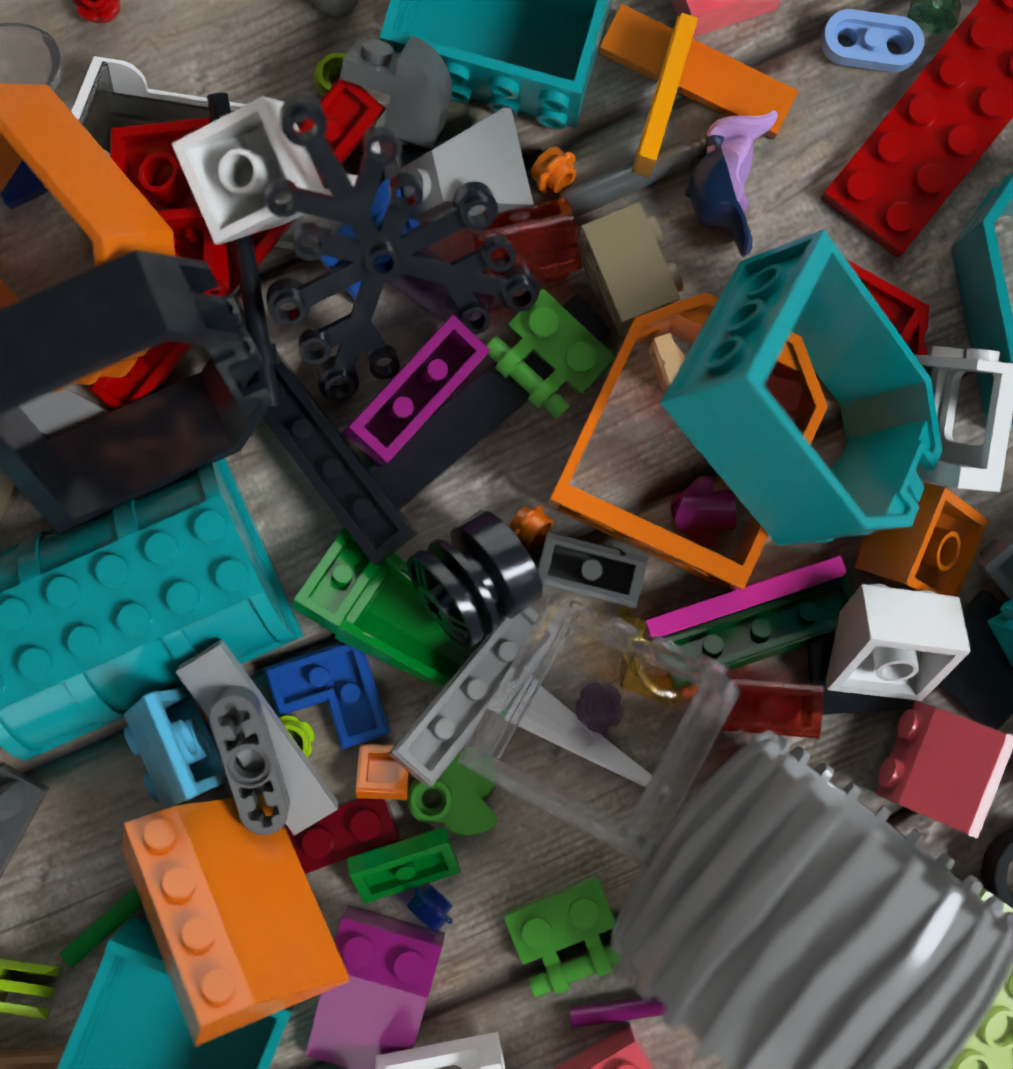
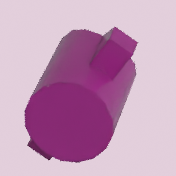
M712 476L698 477L686 490L671 500L670 509L676 527L680 532L686 534L702 547L714 546V531L735 530L736 504L734 493L732 490L713 491Z

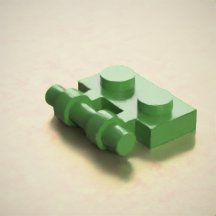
M544 288L539 291V297L530 309L519 312L508 324V329L520 341L511 349L496 336L487 345L491 350L488 355L497 363L495 369L506 379L511 376L530 394L528 400L538 410L544 407L556 420L571 406L557 393L565 383L568 384L581 397L616 359L615 355ZM533 352L554 371L545 380L524 362Z
M597 875L503 913V918L522 965L542 958L545 965V972L528 978L535 998L551 991H555L556 995L571 989V983L595 973L600 978L612 973V967L619 964L620 955L613 951L611 945L604 947L599 936L600 933L613 929L616 922ZM584 940L589 954L562 964L557 951Z

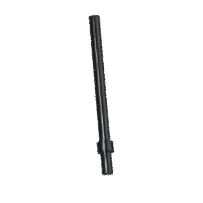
M219 92L207 95L212 122L231 113L228 93ZM252 235L232 240L247 332L257 346L264 364L263 368L254 372L256 382L263 380L273 400L270 407L281 406L274 365L279 364L276 343H270Z

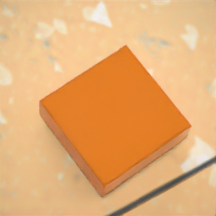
M359 745L355 788L356 798L407 800L409 772L388 754L395 745Z

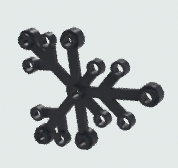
M297 94L291 96L282 104L279 118L285 138L292 144L305 148L332 196L299 188L289 179L278 178L271 181L266 187L267 208L277 217H289L296 212H301L348 224L358 238L354 239L323 231L315 223L299 225L294 230L292 238L294 250L301 259L314 261L323 255L347 260L348 262L305 284L293 278L279 279L270 285L266 293L267 308L271 318L280 324L293 326L307 317L310 306L361 281L350 314L320 329L306 330L300 335L298 340L301 358L308 364H320L317 369L318 385L321 393L326 398L335 402H343L355 394L359 386L355 365L362 346L368 354L367 359L370 372L374 377L385 380L394 377L398 373L400 363L397 352L392 346L386 345L372 322V317L384 283L396 279L401 274L445 284L458 308V319L474 335L484 332L489 327L491 318L486 304L477 299L473 291L500 298L501 303L512 311H526L535 304L539 297V285L529 268L522 265H513L516 260V252L510 239L506 236H491L484 242L482 247L450 263L414 254L463 228L482 230L491 225L497 216L498 205L492 190L486 184L476 181L463 184L453 196V208L402 234L409 212L419 207L422 203L423 190L418 178L413 174H397L389 183L388 192L390 199L378 230L369 213L385 166L393 163L399 153V147L393 132L385 127H375L365 134L363 139L365 154L353 186L324 136L327 129V121L321 103L310 95ZM303 118L314 122L313 128L307 132L297 131L294 125ZM379 140H386L391 143L389 149L383 153H375L371 150V147ZM404 186L415 188L414 193L408 198L398 197L396 195L398 190ZM279 192H288L293 196L285 204H279L273 200L274 195ZM481 205L486 207L485 211L479 215H468L469 211L475 206ZM308 236H314L319 239V242L313 247H304L300 244L301 240ZM496 249H507L503 257L498 259L491 257V254ZM382 254L391 257L385 263L378 264L373 262L377 256ZM490 268V269L493 270V271L501 272V273H500L499 275H497V274L485 272L484 270ZM519 289L527 290L520 296L512 297L513 293ZM285 303L298 305V307L292 310L280 309ZM473 312L482 313L481 317L475 321L466 320L467 316ZM314 342H318L323 345L322 348L317 351H310L306 349V347L309 344ZM340 344L336 356L329 357L331 348ZM381 358L392 360L385 366L376 365V362ZM339 380L346 382L339 386L332 385V383Z

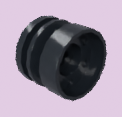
M479 510L455 526L450 532L451 544L446 540L436 539L430 543L427 548L428 551L419 550L407 560L408 573L413 586L431 617L452 640L467 649L478 643L483 638V633L491 634L500 626L499 614L512 619L543 596V585L528 551L515 533L499 517L486 510Z

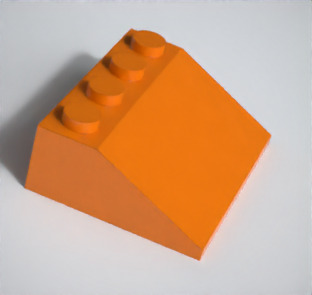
M263 794L259 795L256 809H262L265 816L273 815L274 807L266 804ZM234 798L176 805L124 823L122 851L195 1046L349 982V975L284 826L279 831L270 835H259L249 831L240 819Z

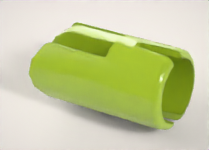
M0 958V1013L48 1020L51 1009L22 1003H7L5 1000L8 992L53 999L56 988L11 981L12 971L36 976L59 977L61 967Z

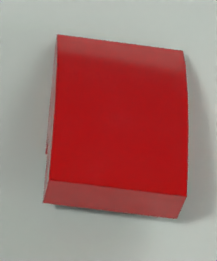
M207 117L111 128L110 158L173 230L175 256L207 262L218 284L217 287L208 291L229 289V242L223 244L214 243L172 146V143L212 123L211 119Z

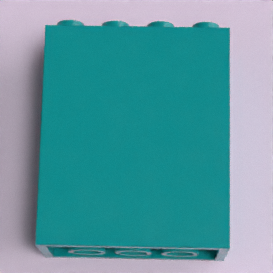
M390 0L379 39L388 43L397 52H402L411 35L425 41L434 48L448 68L452 84V101L467 103L472 99L489 104V108L494 112L505 107L512 109L513 116H516L517 112L537 117V122L552 129H564L565 126L576 128L613 0Z

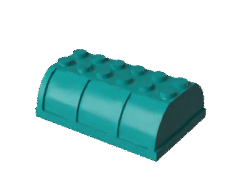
M227 458L215 463L212 461L205 464L189 475L136 499H130L103 514L61 533L52 528L39 532L14 546L0 551V746L6 752L23 761L31 760L124 718L123 714L142 697L152 692L187 688L176 674L178 665L221 639L224 640L242 665L305 636L294 609L291 608L290 600Z

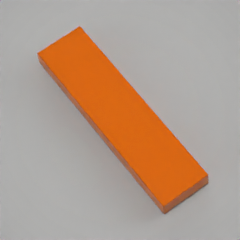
M621 4L599 46L598 54L658 82L673 29ZM693 38L677 89V93L726 117L739 115L762 116L775 110L778 114L777 120L772 128L763 134L773 140L778 134L799 92Z

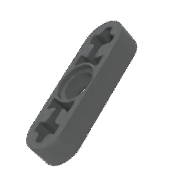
M243 686L227 687L214 700L209 716L210 724L243 825L255 834L270 835L279 831L286 823L290 806L289 794L258 696L252 690ZM230 703H235L239 711L247 710L242 722L244 735L238 738L236 736L239 729L235 718L232 715L224 716ZM243 750H256L262 754L266 765L259 771L247 772L238 766L236 755ZM263 784L265 802L268 806H274L273 815L265 816L262 809H256L259 796L257 787Z

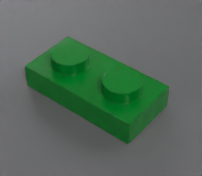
M445 827L430 832H422L414 837L384 847L373 848L365 853L347 858L349 875L364 904L461 873L457 854Z

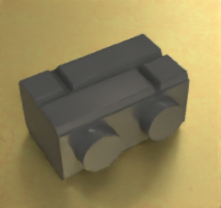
M547 532L537 570L543 586L629 608H636L648 557L629 552L621 553L617 549Z

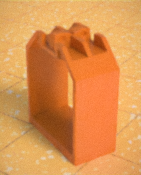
M0 83V194L21 161L24 160L93 241L95 267L134 250L175 256L173 230L49 85ZM0 278V309L18 302L19 299ZM149 349L71 384H94L100 376L124 377L137 362V357L144 356ZM65 386L53 392L63 391Z
M704 292L635 317L547 507L727 591L743 590L769 536L753 515H751L730 560L569 485L633 346L667 333H671V335L693 345L719 299ZM791 332L767 380L783 387L795 419L794 425L807 442L811 444L828 405L802 336Z

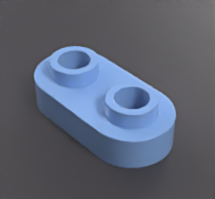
M845 9L835 13L829 19L821 34V48L825 56L832 62L844 66L886 72H901L908 69L921 54L924 46L923 32L913 20L903 16L855 9ZM844 35L849 37L853 46H842L838 41V36ZM887 43H896L900 47L901 53H891L887 48Z

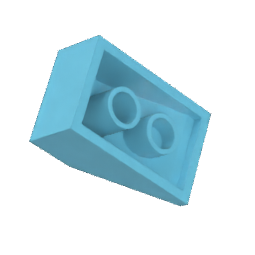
M187 688L152 692L142 697L123 714L128 726L124 727V735L128 746L135 755H141L148 772L144 774L146 789L153 801L161 802L163 810L228 782L219 749L208 723L201 717L196 700Z

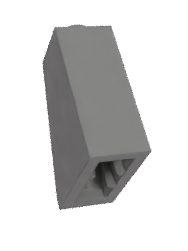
M504 107L400 169L401 173H410L416 176L423 190L422 203L419 207L409 212L411 220H430L453 208L452 200L457 189L463 184L473 181L486 184L493 192L498 205V213L493 222H502L534 205L511 108ZM404 186L405 197H410L414 193L415 188ZM481 205L475 206L469 211L468 215H479L485 211L486 207Z

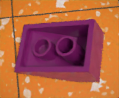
M348 905L341 918L335 945L350 980L348 983L320 994L305 1056L349 1069H375L376 1055L412 1049L429 997L445 933Z

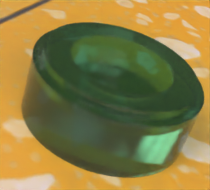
M911 0L907 18L916 22L923 32L931 34L947 33L957 26L961 2L959 0Z

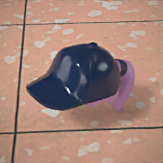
M775 110L762 116L739 115L715 121L707 131L706 156L694 167L690 176L689 187L685 189V195L687 198H690L696 220L705 226L727 228L741 257L747 256L751 252L753 245L752 234L744 214L748 207V200L744 194V185L752 165L753 141L772 128L778 116Z

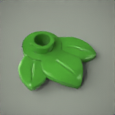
M460 751L432 787H425L417 779L411 783L406 800L408 809L418 821L425 824H438L442 822L458 835L469 836L488 831L497 825L498 820L493 810L483 798L496 785L502 766L499 762L485 756H467L462 758ZM428 789H436L441 793L442 801L437 806H428L423 801V793Z

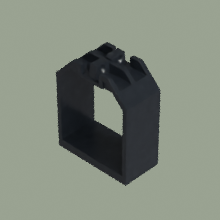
M134 250L0 309V469L58 533L103 514L130 499H136L189 475L203 465L212 461L215 463L241 451L273 403L263 380L246 386L254 372L263 368L264 364L257 346L247 332L245 319L233 295L214 296L202 294L218 286L207 262ZM165 341L205 345L211 355L201 372L48 441L20 408V406Z

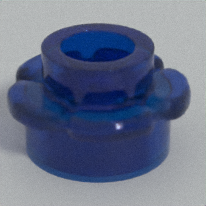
M430 885L425 892L420 888L414 890L416 895L410 900L407 907L427 927L437 933L446 922L450 925L453 923L452 917L447 914L453 907V904L435 887Z

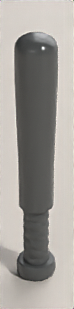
M707 135L697 140H692L690 143L683 145L680 142L659 151L650 178L633 173L632 167L634 162H631L562 190L557 199L561 212L568 219L577 218L690 167L692 161H697L699 158L706 156Z

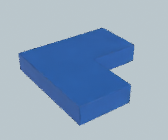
M343 642L263 668L278 717L327 701L342 749L392 733L366 653Z

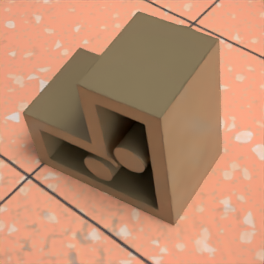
M641 202L583 224L577 247V253L595 296L603 294L618 332L631 327L637 316L679 302L681 299L679 292L684 290L682 278L673 261L666 263L660 250L659 244H662L664 240L659 223L653 214L646 216Z

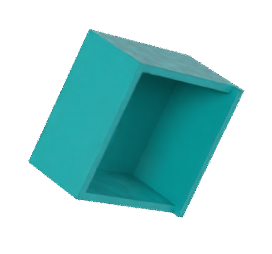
M133 916L109 939L102 962L57 1068L269 1069L294 1005L195 1046L149 922Z

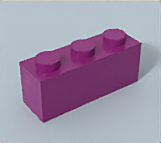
M452 315L341 434L378 468L387 464L491 350L459 319Z

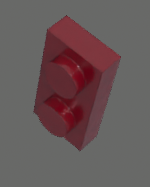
M356 798L338 805V810L296 835L286 826L305 874L400 838V833L387 799Z

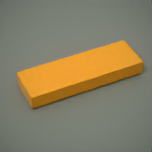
M685 13L677 16L632 169L635 174L648 178L651 177L698 17Z

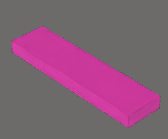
M841 555L828 557L747 584L743 590L726 591L642 619L641 622L646 636L656 639L842 577L847 572Z

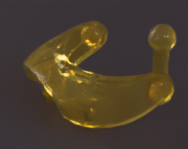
M619 607L617 618L627 624L628 633L621 657L619 686L674 708L687 698H692L702 691L711 677L673 690L668 675L650 674L642 668L639 651L646 628V621L640 617L635 619L632 608Z

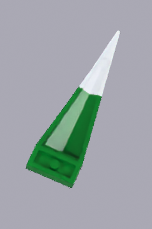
M345 526L293 599L291 607L333 632L335 639L439 689L444 687L483 640L482 638L469 649L458 645L444 632L425 608L413 586L407 564L396 553H393L380 565H374ZM526 672L520 676L491 712L512 724L650 790H657L661 786L658 779L590 727Z

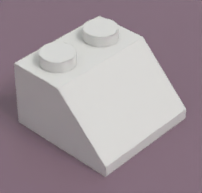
M261 96L172 143L215 244H223L284 225L305 215V213L296 212L289 217H277L269 211L266 204L265 190L267 185L275 179H289L299 188L326 194L316 168L305 148L289 142L282 132L279 118L280 109L284 103L282 101ZM295 123L294 128H295L297 131H299V128H298L297 124ZM279 192L274 195L273 200L276 203L285 204L293 196L288 192Z
M862 584L839 614L826 678L827 690L922 701L971 652L960 598L936 594L930 590L911 591L889 588L883 584Z

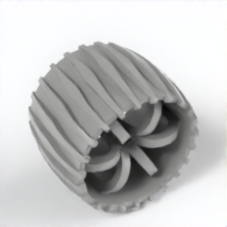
M769 730L761 732L709 778L674 819L653 849L638 874L612 930L611 946L613 951L620 955V967L628 975L636 971L640 975L636 984V990L643 999L650 1000L656 995L667 1007L662 1016V1021L671 1030L676 1029L682 1023L701 1041L695 1053L703 1061H706L712 1053H715L732 1069H948L981 1026L1013 969V912L1007 911L1003 914L1005 904L995 895H991L985 901L981 899L978 895L982 889V883L974 876H968L962 882L953 875L950 870L954 865V860L946 853H942L935 860L918 845L924 836L916 829L906 837L889 824L886 820L892 811L882 805L875 813L858 801L857 798L861 794L862 789L851 782L844 789L840 788L830 780L834 769L822 762L813 769L806 764L810 758V753L805 749L797 746L788 753L791 742L787 738Z

